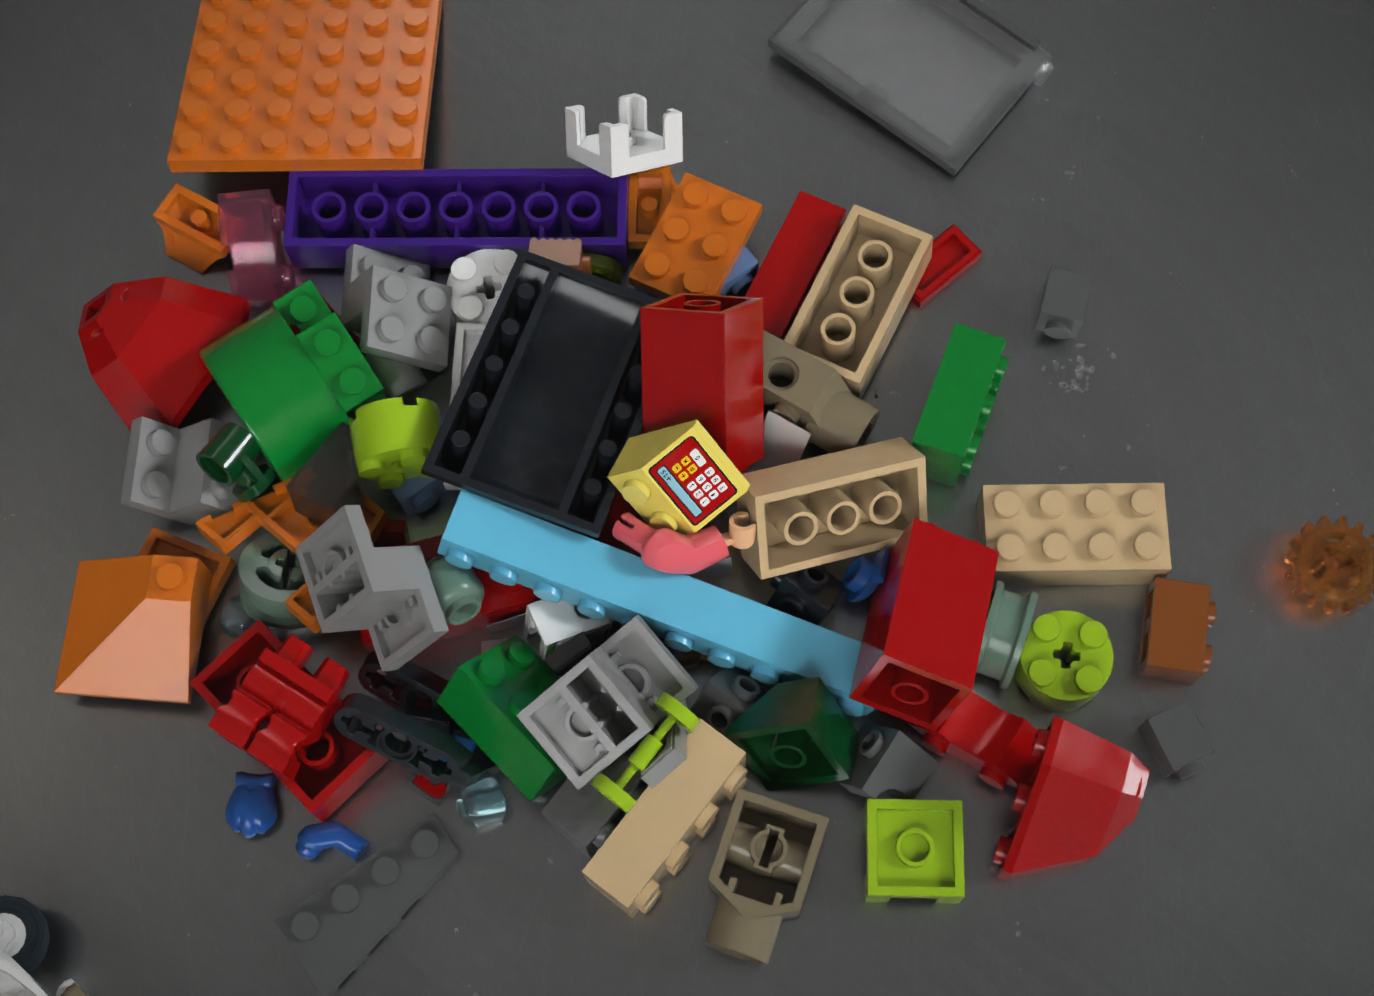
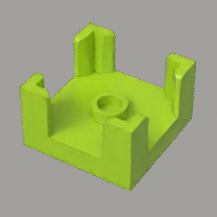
M866 800L864 805V830H866L864 902H888L890 898L935 899V903L959 904L965 897L963 800Z

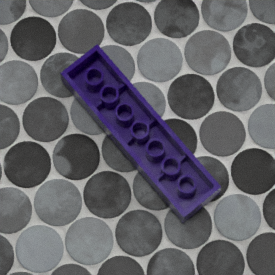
M592 168L289 171L283 247L294 268H345L346 250L353 244L431 266V268H451L456 259L482 249H509L518 255L520 249L529 250V241L534 237L537 240L541 238L548 240L551 237L554 240L559 238L575 240L579 238L582 240L583 256H591L592 268L628 267V174L611 178Z

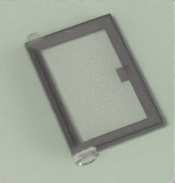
M803 0L768 39V47L953 176L1032 83L1040 87L1049 77L1054 67L1049 63L1052 55L1039 47L1040 41L979 0Z

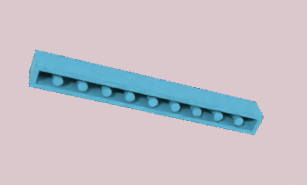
M461 489L437 553L445 556V560L448 563L462 569H471L473 566L489 572L490 578L498 583L508 586H514L516 583L533 589V593L543 600L549 602L565 601L578 606L577 610L585 616L594 619L607 617L620 622L621 627L639 614L657 637L665 639L664 643L668 647L682 652L694 650L708 656L709 662L723 668L739 667L751 672L750 676L753 679L765 684L774 685L777 682L784 683L820 677L846 715L861 717L875 710L873 707L849 698L862 642L688 575L654 570L645 566L641 557Z

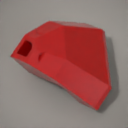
M163 276L113 283L84 304L78 335L91 377L130 432L132 420L142 416L178 428L181 421L213 379L212 374L200 357V350L249 320L251 303L248 300L236 295Z
M1054 716L1047 728L1039 727L1035 735L1031 755L1038 757L1034 773L1027 780V784L1019 782L1011 805V810L1018 812L1015 826L1008 832L1007 837L999 835L992 857V862L999 864L996 877L1007 880L1092 860L1135 819L1146 789L1150 773L1149 769L1132 752L1065 719Z

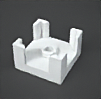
M636 93L623 95L618 98L619 123H600L598 134L586 136L584 106L574 105L565 107L567 157L602 174L614 178L683 162L682 112L673 108L667 109V113L663 114L662 137L647 130L646 98Z

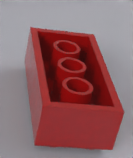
M258 619L189 683L216 711L220 706L228 704L232 699L233 690L241 687L247 673L259 662L258 658L264 649L268 648L275 652L282 642ZM305 666L302 668L304 672L313 676ZM333 714L328 727L318 741L308 746H300L296 751L297 761L301 764L292 783L272 771L306 809L322 822L389 760L343 736L335 727V714ZM263 721L258 727V731L266 728L270 721Z

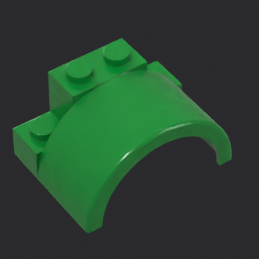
M308 280L272 302L273 306L204 347L199 352L206 367L249 433L255 437L260 450L281 481H285L324 462L337 472L353 463L354 455L349 418L346 413L354 410L355 413L363 405L387 399L383 393L384 387L336 313L330 311L312 281ZM289 326H297L301 333L295 336Z

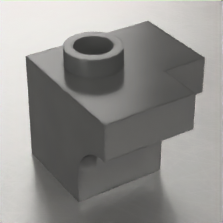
M864 722L858 730L859 736L851 779L841 780L839 783L851 793L874 800L883 791L901 798L915 799L938 762L900 730Z

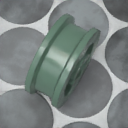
M270 532L256 537L243 549L238 561L239 596L244 610L256 621L260 619L264 625L278 629L307 627L288 611L284 602L306 583L298 556ZM289 567H296L291 572L290 590H283L288 585Z
M997 580L990 597L976 674L980 673L998 679L1000 688L1007 690L1028 636L1038 593L1030 591L1026 597L1005 590L1004 582Z

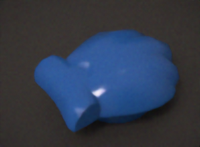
M886 546L878 554L869 558L859 555L851 562L842 580L843 586L847 588L845 591L847 601L859 602L866 599L877 589L880 583L885 581L886 570L891 557Z
M242 771L236 772L235 781L237 786L229 798L225 811L226 822L231 826L232 831L235 833L241 832L244 837L251 838L257 833H266L269 827L275 824L278 816V803L273 788L276 780L274 773L252 774Z

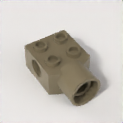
M763 330L764 417L766 418L769 410L811 433L807 444L813 443L829 453L865 445L878 420L880 409L854 396L836 369Z
M738 788L708 878L709 887L719 896L704 941L705 945L749 962L768 965L782 919L799 917L828 825V817Z

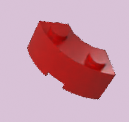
M974 691L969 693L935 732L909 722L911 727L923 735L920 741L923 746L941 756H945L947 752L980 771L978 776L995 788L1003 789L1005 784L1017 788L1019 782L1027 784V780L1035 771L1038 757L1031 755V749L1037 729L1025 718L1013 715L991 704Z

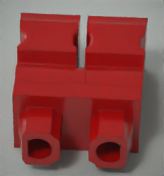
M290 634L275 652L268 648L264 649L258 658L259 662L247 673L241 687L233 690L232 699L228 704L220 706L208 723V726L218 736L250 757L255 758L258 762L290 783L293 782L301 764L297 761L296 751L300 746H308L320 739L328 727L333 714L336 713L342 702L338 695L350 675L345 667L328 657L324 659L313 676L304 672L302 668L312 656L314 650L293 634ZM263 721H270L266 728L258 731V727Z

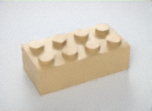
M854 204L784 341L836 369L850 392L862 399L932 258L933 235Z
M903 437L893 438L744 473L742 475L749 482L750 486L747 492L737 499V512H747L749 514V525L756 524L755 541L748 549H741V557L757 576L763 580L882 550L885 546L887 548L893 547L914 518L928 522L926 457Z
M1164 483L982 485L976 501L978 542L999 551L993 586H995L997 580L1004 582V586L1150 585L1155 577L1166 578L1172 570Z
M701 718L699 719L701 722L694 731L687 735V759L653 789L648 785L637 799L635 806L624 816L582 870L584 877L592 887L632 918L635 917L639 910L646 914L653 907L662 894V891L659 889L661 886L659 885L668 872L675 876L682 869L691 855L688 851L690 848L689 844L697 834L704 838L710 832L720 817L717 814L718 806L725 797L732 801L736 796L738 788L742 789L748 780L745 777L748 772L746 769V752Z

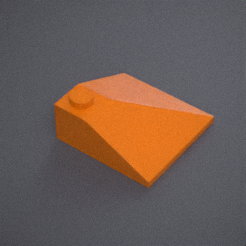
M142 555L79 561L54 692L66 695L191 704L194 687L189 682L196 676L213 576L212 571L199 558Z

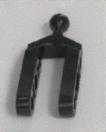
M375 650L367 655L358 673L359 682L364 689L407 711L410 704L444 710L437 703V700L447 686L448 680L411 661H408L398 670L383 671L386 673L384 676L377 672V670H381ZM400 679L405 681L403 686L398 684ZM413 690L423 691L426 694H428L431 699H422L415 695ZM362 693L347 695L335 713V727L343 736L438 783L454 782L466 788L497 774L500 770L476 743H474L470 751L454 738ZM354 714L359 715L360 717H362V720L356 718V717L353 716V715H354ZM454 721L455 735L472 740ZM377 724L382 726L381 730L376 729ZM392 732L404 734L410 741L400 740ZM420 746L425 748L424 752L419 750ZM439 757L444 758V759H446L447 761H446V762L441 761V760L439 759Z

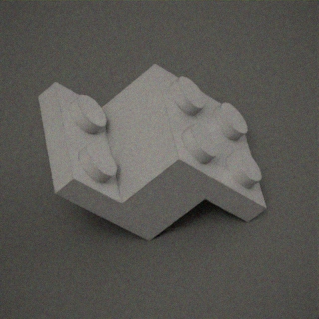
M353 244L346 250L341 322L346 330L361 334L360 352L440 372L447 367L452 287L430 281L431 266Z
M143 416L132 420L120 504L195 527V523L205 516L211 515L212 519L233 510L232 504L239 501L232 493L236 483L234 482L231 486H223L217 483L201 469L196 460V455L227 423L210 418L178 429ZM261 451V454L254 460V463L257 466L267 464L274 471ZM276 472L275 478L268 488L250 501L274 491L273 486L278 484L280 480Z
M344 505L295 548L322 633L368 629L382 672L398 670L449 631L420 545L374 547L370 530L366 525L360 505Z
M637 614L516 716L573 785L580 790L598 772L603 771L651 731L665 716L654 705L655 700L663 691L681 703L697 690L699 686L640 615Z

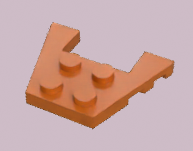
M324 462L274 485V491L253 501L243 503L238 501L232 504L233 510L212 519L211 515L205 516L195 524L199 533L225 556L260 526H263L297 555L295 548L344 505H360L366 525L370 530L373 545L387 524L388 518L386 512ZM304 583L284 602L289 612L312 632L317 634L321 628L307 584Z

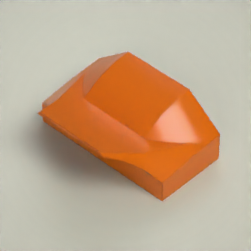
M662 166L629 174V249H644L678 185L672 175L671 166Z
M175 183L153 214V217L163 231L165 254L200 274H203L216 260L225 258L249 227L244 218L178 183Z

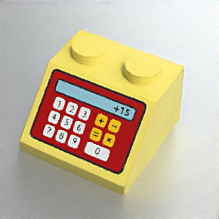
M698 420L628 438L607 476L622 494L623 498L631 504L650 527L655 530L669 528L684 535L696 533L746 493L750 486L749 482Z

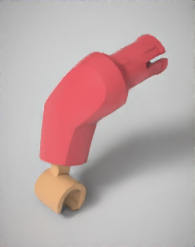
M743 511L736 512L730 516L729 530L723 534L715 526L686 535L669 528L655 530L630 512L620 516L622 520L628 523V526L617 520L612 531L615 539L622 541L641 553L645 566L671 574H695L728 557V546L731 545L737 549H748L753 545L756 538V524L749 525V514Z

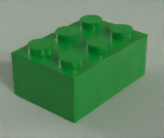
M955 322L911 443L913 447L926 457V478L954 488L959 474L968 476L1010 359L1002 355L1007 339Z
M517 634L460 665L438 698L437 703L531 802L566 779L567 776L516 715L559 680L560 677Z

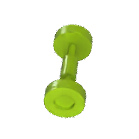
M664 691L655 700L654 705L667 718L653 735L648 733L627 759L630 764L618 780L614 783L604 774L598 772L590 782L598 792L627 814L637 802L623 788L637 770L643 772L662 748L663 744L660 741L674 723L687 732L692 733L701 722L687 707Z

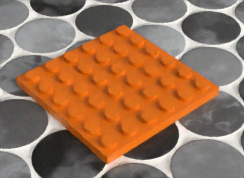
M201 0L167 157L170 171L423 170L443 0Z

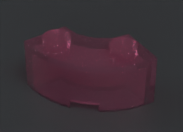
M270 189L218 194L221 244L229 245L234 270H227L232 295L248 300L251 303L250 310L270 308L273 306L272 302L289 293V290L295 289L296 286L293 265L287 264L282 245L281 231H284L285 228L283 206H276Z

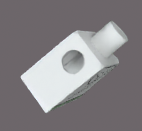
M542 599L527 605L523 634L528 645L549 666L545 658L582 631L594 644L608 639L612 622H615V620L607 617L594 619L581 614L577 610L578 606L562 600L559 602H549Z

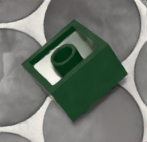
M814 677L776 684L730 724L725 735L731 742L746 752V763L767 790L851 779L859 733L821 678Z

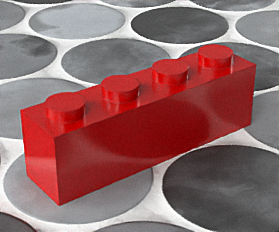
M800 190L745 297L763 298V330L784 341L846 220V209Z

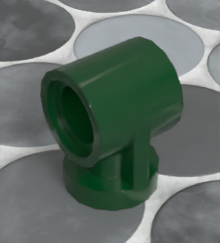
M228 422L196 455L198 465L211 479L223 486H231L234 482L236 483L232 493L241 503L248 502L260 495L275 478V472L267 464L257 466L254 463V460L261 454L255 437L246 429L235 423Z

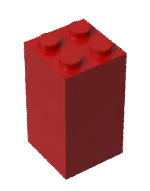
M678 293L641 307L643 434L698 420L740 472L748 470V466L764 457L763 298Z
M914 518L890 550L891 557L886 570V579L878 585L873 593L849 698L935 732L973 690L999 551L986 547L975 540L966 539L941 529L935 524Z

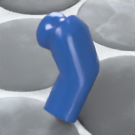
M332 820L305 826L297 835L296 851L305 859H314L315 856L320 854L322 849L335 847L356 861L366 850L369 841L340 822Z

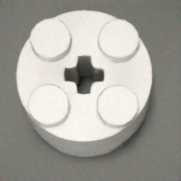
M482 249L472 252L465 257H460L453 262L446 285L452 287L451 311L455 322L488 323L518 256L514 251L509 249Z

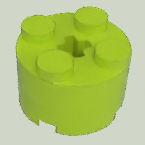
M402 397L374 401L358 408L355 411L356 419L349 418L356 473L361 478L377 481L380 489L402 487L405 485V479L432 478L421 474V469L441 427L439 407L435 402L416 397L417 405H403Z
M1058 610L1038 616L1030 625L1024 648L1014 672V679L1018 687L1023 690L1034 705L1051 712H1070L1088 703L1107 682L1113 668V648L1105 626L1082 613L1070 610ZM1057 655L1064 656L1065 661L1070 663L1067 669L1061 667V660L1056 658Z

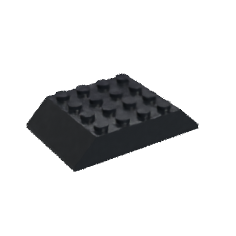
M520 249L424 462L421 474L599 538L619 493L607 476L628 438L641 435L643 431L640 308L660 301V299Z

